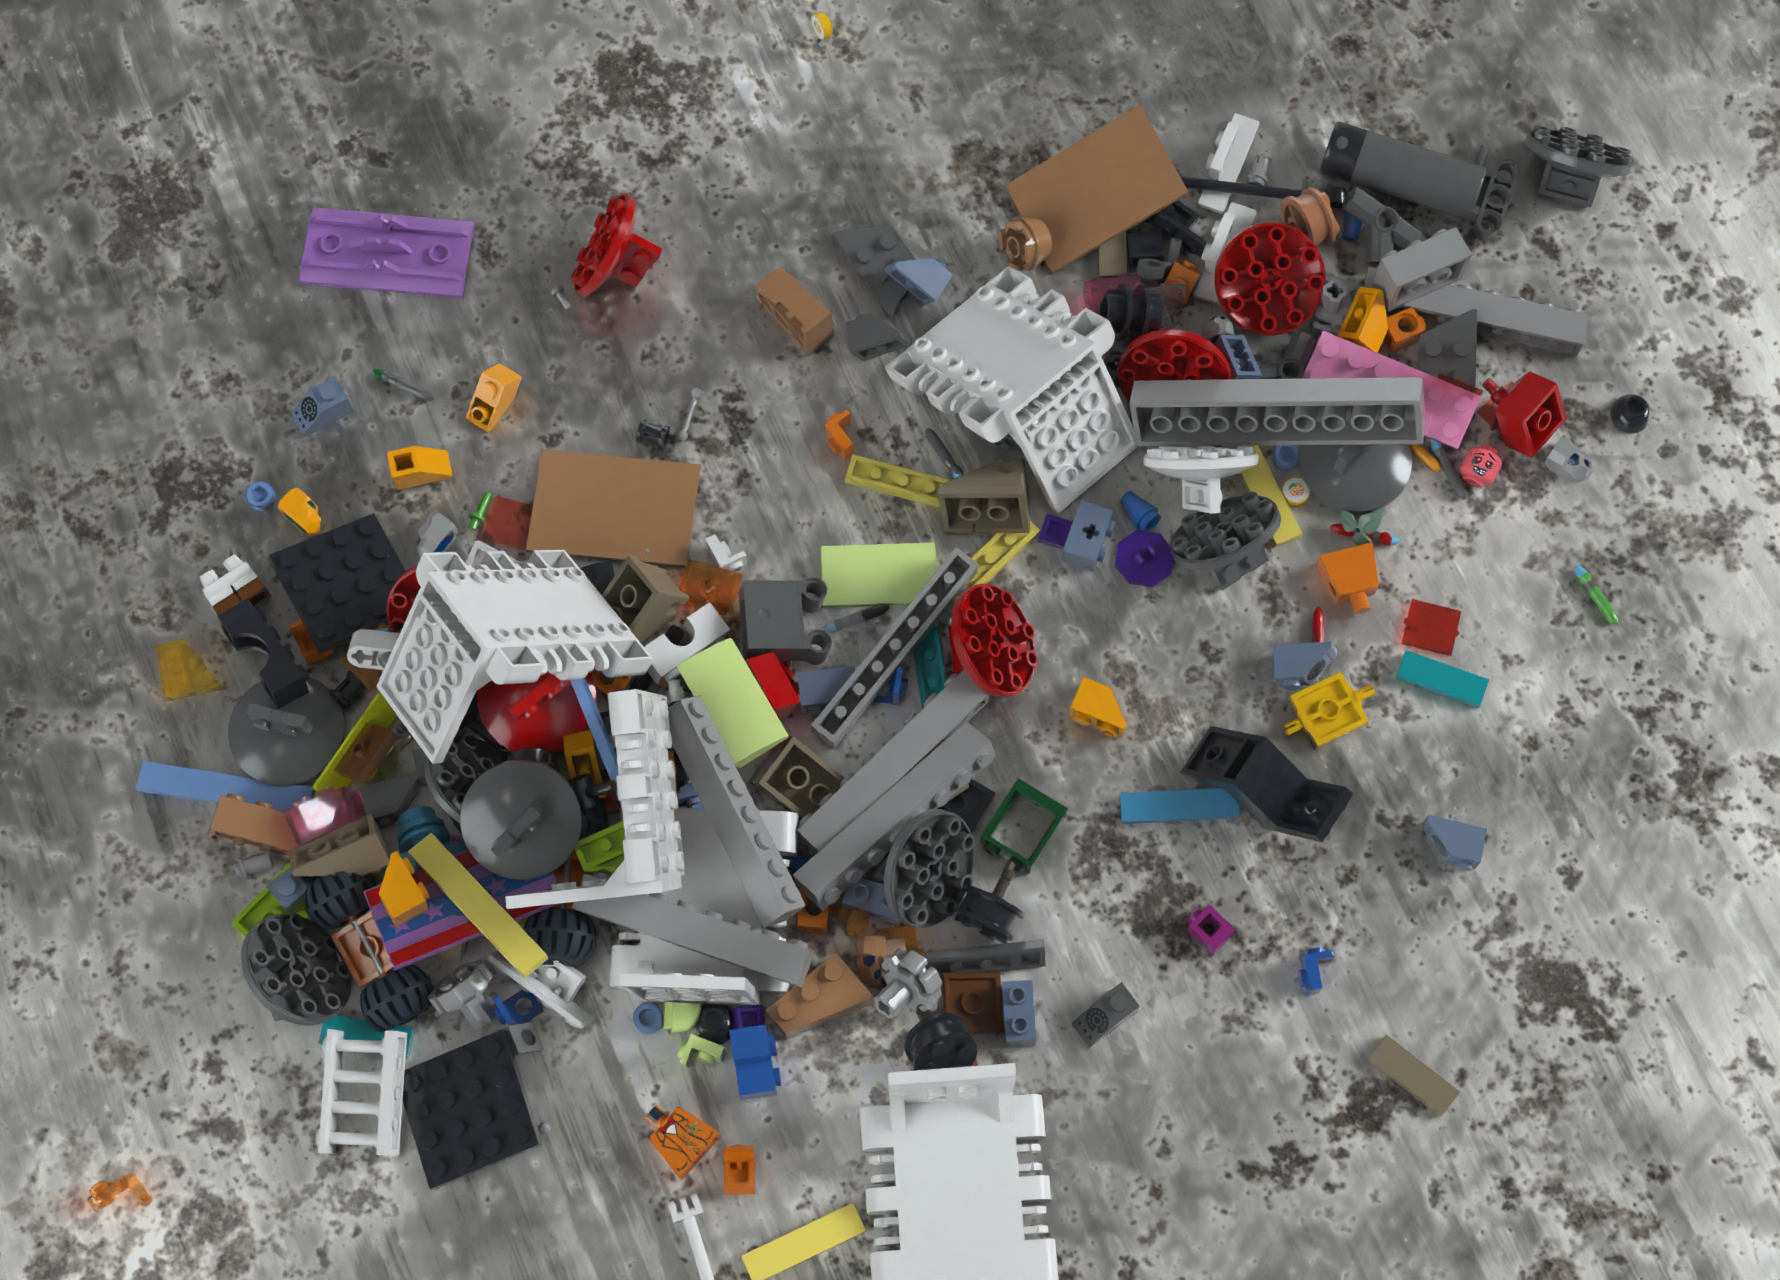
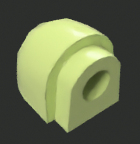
M664 1002L663 1028L670 1029L671 1033L686 1032L692 1029L699 1020L702 1003Z

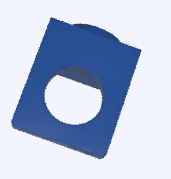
M897 666L896 676H893L888 683L890 686L888 694L877 696L873 702L899 706L901 695L906 696L908 679L904 678L903 667Z
M523 990L505 1001H502L498 995L492 998L497 1005V1008L493 1011L502 1026L506 1023L509 1026L523 1024L544 1012L535 995ZM521 998H527L532 1002V1009L526 1015H520L515 1011V1004Z

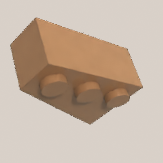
M779 267L755 285L756 298L807 356L834 337L832 313L799 284L791 272L787 273L782 267Z
M227 793V796L220 795L208 832V840L215 841L218 836L233 840V845L242 846L245 843L259 847V850L262 851L268 850L269 852L290 856V849L301 845L308 821L307 818L302 817L301 812L291 809H285V812L274 810L273 805L261 801H256V804L244 802V797L232 793Z
M835 952L806 976L802 988L794 986L770 1006L766 1013L786 1039H790L822 1026L826 1022L849 1015L848 1013L863 1007H869L875 1004V1000L870 991Z

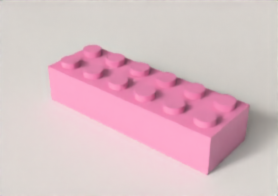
M1322 331L1302 379L1423 377L1426 418L1424 436L1456 450L1459 448L1480 401V395Z

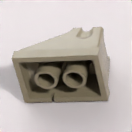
M995 458L988 465L939 486L938 498L945 533H973L974 527L976 533H1029V486L1026 480L1024 459L1014 458L1011 463L1007 464L1003 462V458Z
M628 555L602 596L629 627L638 641L642 643L665 624L675 620L679 614L676 609L686 604L689 595L677 588L668 577L670 575L669 571L644 563L637 556Z

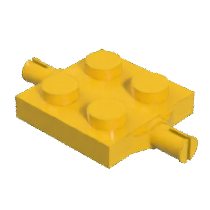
M1339 672L1290 695L1289 701L1296 712L1297 719L1283 724V730L1289 736L1303 729L1309 735L1315 748L1318 749L1368 725L1369 720L1362 709L1361 701L1376 695L1375 689L1371 684H1368L1355 691L1347 683L1342 672Z

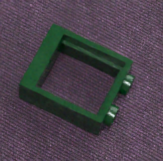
M1018 778L981 834L980 844L983 845L982 849L993 857L1000 855L1006 860L1012 861L1015 864L1014 870L1020 873L1026 871L1030 874L1067 817L1068 808ZM1017 799L1053 821L1029 859L992 838Z

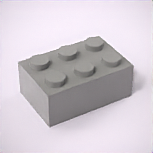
M1456 227L1448 231L1442 229L1434 233L1427 240H1416L1410 243L1406 249L1399 252L1390 251L1386 253L1380 260L1372 285L1374 288L1381 289L1384 292L1385 308L1387 311H1390L1462 280L1472 253Z

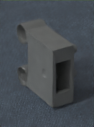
M816 577L808 578L805 581L743 580L738 594L744 660L774 652L780 661H806L812 665L823 663L832 646V638L828 632L821 629L813 630L808 636H805L803 611L815 613L820 610L828 590L825 582ZM807 593H813L817 598L811 597ZM812 645H818L822 650H817Z

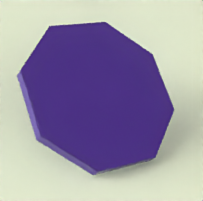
M1136 530L1118 543L1115 567L1129 584L1154 587L1171 575L1173 557L1170 552V545L1160 533Z

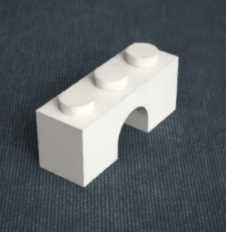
M710 602L687 617L683 624L684 629L690 636V644L676 646L668 640L665 634H662L644 646L653 658L647 672L657 685L664 680L668 683L678 677L681 673L677 665L699 652L726 640L725 638L731 629Z

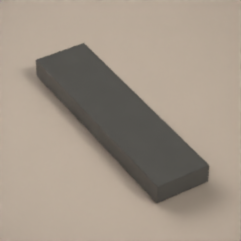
M1044 939L924 952L925 958L928 961V964L925 966L926 970L933 967L937 970L939 976L941 973L1001 972L1046 966Z

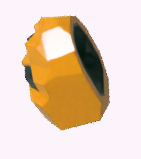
M298 487L291 489L279 501V511L306 535L313 536L317 534L321 526L318 506Z

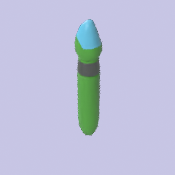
M1576 565L1575 573L1578 581L1584 584L1585 589L1607 621L1611 624H1617L1618 619L1615 611L1592 580L1591 574L1582 566Z

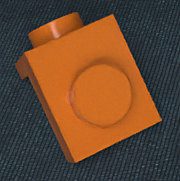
M1184 259L1183 263L1175 262L1163 285L1162 291L1180 300L1179 302L1182 301L1183 304H1187L1198 279H1201L1203 273L1197 271L1198 265ZM1173 290H1178L1177 294H1173Z
M848 410L841 414L839 412L833 414L825 424V436L829 439L827 443L830 449L836 455L840 453L844 460H847L854 454V443L843 431V429L851 424V414Z
M301 619L289 625V630L296 640L307 665L322 660L334 653L333 649L319 654Z
M742 1144L723 1147L724 1195L755 1194L754 1147Z

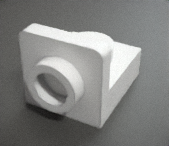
M716 534L705 539L707 551L722 577L728 574L730 576L736 575L747 565V556L744 551L732 556L726 542H720Z

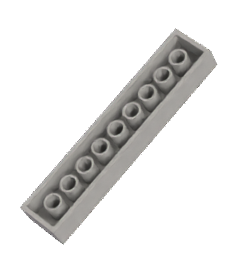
M1423 377L1134 381L1129 403L1137 446L1423 444L1426 423Z

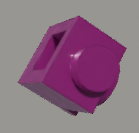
M1210 905L1203 911L1198 908L1187 920L1190 923L1187 931L1212 956L1230 939L1236 930ZM1210 926L1213 929V933L1207 935L1202 928Z

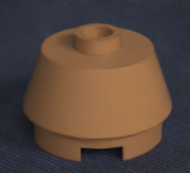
M1014 217L1006 223L1005 229L999 232L1001 251L1006 250L1011 260L1008 265L1018 271L1033 270L1051 253L1052 239L1047 226L1039 219Z

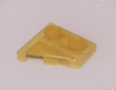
M185 639L156 645L163 695L167 702L222 690L219 682Z

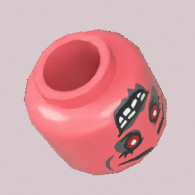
M1482 444L1481 447L1469 448L1460 465V472L1463 475L1462 479L1477 488L1493 484L1502 467V460L1496 455L1498 451L1486 444Z

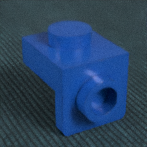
M1324 947L1312 948L1307 950V954H1304L1301 958L1302 969L1298 970L1300 987H1305L1307 995L1319 994L1322 990L1318 964L1331 962L1334 958L1333 950L1325 951Z

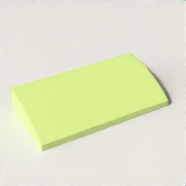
M935 542L821 546L822 580L828 589L823 602V608L875 606L879 604L909 605L936 572Z
M732 638L719 642L677 665L693 696H701L736 767H743L789 737Z

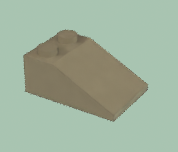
M789 736L773 747L749 782L787 811L797 813L801 820L808 813L813 815L820 808L819 803L829 793L834 795L841 788L840 783L845 777L794 736Z
M372 813L289 850L291 871L294 876H327L329 874L337 876L336 872L345 871L348 876H352V872L364 876L368 873L376 874L386 868L390 860L387 842Z

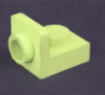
M690 1034L688 1041H682L677 1057L681 1058V1066L688 1069L694 1052L698 1053L696 1058L714 1064L715 1060L723 1062L727 1051L722 1045Z

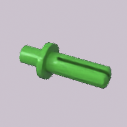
M484 492L475 512L469 514L468 517L471 520L468 526L469 530L476 531L479 524H484L485 518L483 516L492 499L490 493Z

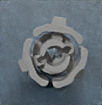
M1332 275L1326 277V282L1321 292V302L1314 312V318L1330 325H1322L1314 321L1311 328L1313 335L1321 336L1322 331L1335 336L1338 335L1344 322L1343 319L1346 317L1357 293L1356 290L1360 285V282L1353 275L1345 280ZM1310 317V318H1309L1304 324H1302V325H1304V326H1309L1312 317Z
M897 949L892 954H887L884 957V962L881 964L884 971L881 975L887 986L874 998V1006L879 1013L889 1019L894 1018L906 1005L913 1010L919 1007L924 1012L927 1010L934 1012L937 1009V1001L942 997V980L935 968L930 967L926 970L925 966L928 964V961L925 957L915 951H904L902 949Z
M479 959L474 962H468L452 972L459 983L455 984L452 978L447 975L433 987L432 992L427 998L435 1008L433 1014L436 1017L445 1012L461 1010L475 1031L483 1028L496 1017L494 1011L482 996V993L487 988V984L496 973L493 969L489 970L485 963Z

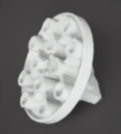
M1213 445L1159 446V449H1147V453L1143 456L1144 466L1156 472L1182 479L1183 509L1199 510V512L1212 514L1221 513L1220 505L1223 496L1220 490V478L1241 473L1259 463V454L1254 451V446L1223 445V447L1216 448Z

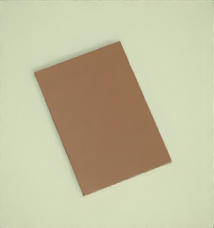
M1141 105L1136 106L1005 185L1022 218L1039 219L1047 226L1052 239V250L1045 259V262L1052 274L1189 194Z
M542 449L526 552L564 549L572 557L623 562L628 555L637 556L640 561L647 564L687 568L701 464Z

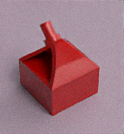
M1531 371L1507 389L1503 386L1499 387L1491 378H1488L1482 384L1484 389L1491 395L1490 399L1493 401L1505 446L1533 458L1567 419L1557 383Z
M774 652L746 660L748 667L781 720L801 702L800 694L791 672L793 662L782 661L781 663Z

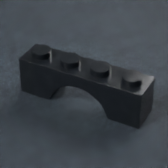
M247 599L217 615L223 633L236 651L258 650L269 656L259 676L264 690L278 709L309 693L306 684L309 676L301 664L296 666L293 661L295 657L288 645L282 646L280 644L281 638L273 625L267 626L265 623L267 619L259 606L254 608Z

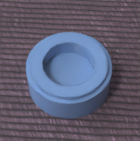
M1276 445L1272 453L1273 464L1282 471L1295 469L1298 466L1299 447L1297 445Z
M255 482L246 490V500L250 507L256 511L268 510L275 503L276 494L271 485L266 482Z
M642 1003L633 1013L634 1025L644 1034L655 1033L663 1025V1013L654 1003Z

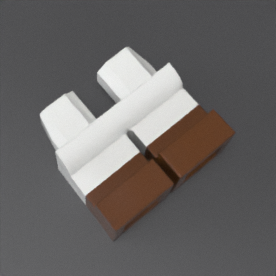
M232 555L224 561L223 564L228 573L221 578H218L214 570H210L200 576L204 587L202 591L217 615L241 603L235 591H237L243 601L248 599L253 607L271 597L267 588L246 561L243 563L236 555Z

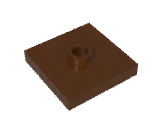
M366 722L334 771L343 777L367 784L399 738V735L390 729Z
M1000 972L940 974L942 980V1013H951L961 1017L968 1028V1034H1001L1004 1032Z

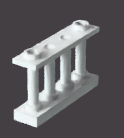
M327 1029V1036H325L322 1046L323 1053L325 1054L320 1128L316 1133L318 1153L335 1154L336 1144L371 1145L377 1149L376 1155L399 1156L407 1044L406 1032L385 1031V1037L381 1041L344 1040V1031ZM343 1052L381 1053L383 1056V1066L380 1071L341 1070ZM340 1083L379 1084L381 1087L380 1099L377 1102L339 1101ZM338 1113L375 1114L379 1118L378 1130L375 1133L337 1132Z

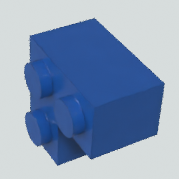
M766 1025L729 1030L740 1099L746 1100L777 1095L776 1086L782 1085L779 1067L773 1068L772 1056H777L774 1033H768Z

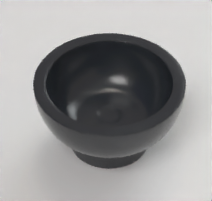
M1627 394L1621 396L1613 403L1610 409V417L1613 424L1619 430L1626 433L1643 431L1651 420L1650 405L1639 395Z
M710 1003L702 1006L699 1020L695 1027H693L696 1036L719 1045L730 1040L729 1030L734 1029L732 1010L724 1004Z

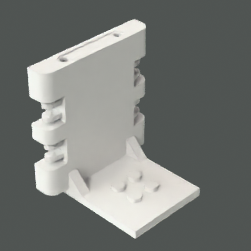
M1008 266L986 285L979 288L975 294L925 335L918 338L912 346L885 366V369L891 380L913 394L921 395L926 393L931 405L946 415L958 413L965 427L992 443L998 442L1009 433L1021 447L1051 510L1059 514L1138 447L1132 423L1101 357L1113 345L1115 333L1109 320L1087 308L1078 315L1071 316L1072 314L1065 297L1052 289L1043 297H1038L1039 295L1036 294V288L1031 278Z
M564 549L533 550L528 563H523L521 566L513 563L505 551H486L481 564H477L474 568H472V565H466L456 552L423 553L418 563L416 576L421 588L376 687L432 764L443 763L476 691L491 680L498 685L532 683L537 681L539 676L547 673V671L555 674L559 680H577L585 678L588 672H591L594 668L602 671L607 677L644 675L647 672L653 658Z
M638 689L607 693L612 736H615L619 776H616L618 800L622 801L625 840H623L624 861L608 881H606V878L582 881V887H576V882L552 884V890L505 896L507 909L660 893L682 888L681 876L685 875L680 822L675 821L674 809H678L674 763L673 760H668L667 749L672 747L667 696Z
M620 808V822H622L623 811L622 808ZM676 809L674 818L675 821L680 822L685 875L681 876L682 888L660 893L668 896L666 901L677 905L678 900L695 905L694 911L705 914L706 909L724 915L723 921L733 924L734 919L741 920L752 925L750 930L761 933L764 928L705 809ZM759 810L760 816L769 834L772 836L780 855L797 856L798 814L787 811ZM783 859L786 867H789V860ZM787 920L782 923H778L768 927H786ZM629 931L619 933V940L640 942V946H612L610 987L612 989H624L641 1002L760 1005L761 993L786 994L791 990V984L642 933ZM779 936V940L786 942V938Z
M1015 1063L889 1072L890 1105L869 1106L859 1109L862 1152L893 1151V1154L869 1157V1164L871 1165L894 1164L895 1174H875L871 1176V1184L896 1183V1186L865 1190L867 1215L898 1213V1217L874 1219V1227L887 1228L888 1226H899V1236H883L875 1239V1246L900 1245V1250L870 1253L871 1280H1059L1055 1239L1025 1240V1236L1048 1233V1226L1039 1224L1024 1227L1023 1216H1042L1046 1214V1206L1022 1207V1204L1050 1202L1051 1189L1048 1175L1019 1177V1173L1043 1171L1042 1164L1038 1162L1018 1164L1017 1154H1036L1040 1152V1144L1016 1145V1141L1045 1139L1046 1134L1042 1095H1013L1016 1080Z

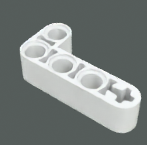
M368 629L356 631L352 636L348 649V661L357 667L384 670L400 633Z

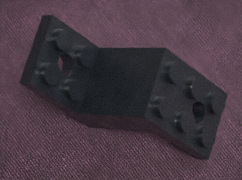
M1214 726L1209 727L1180 771L1187 780L1224 788L1265 829L1322 843L1353 796V793L1347 787L1307 779L1267 737Z

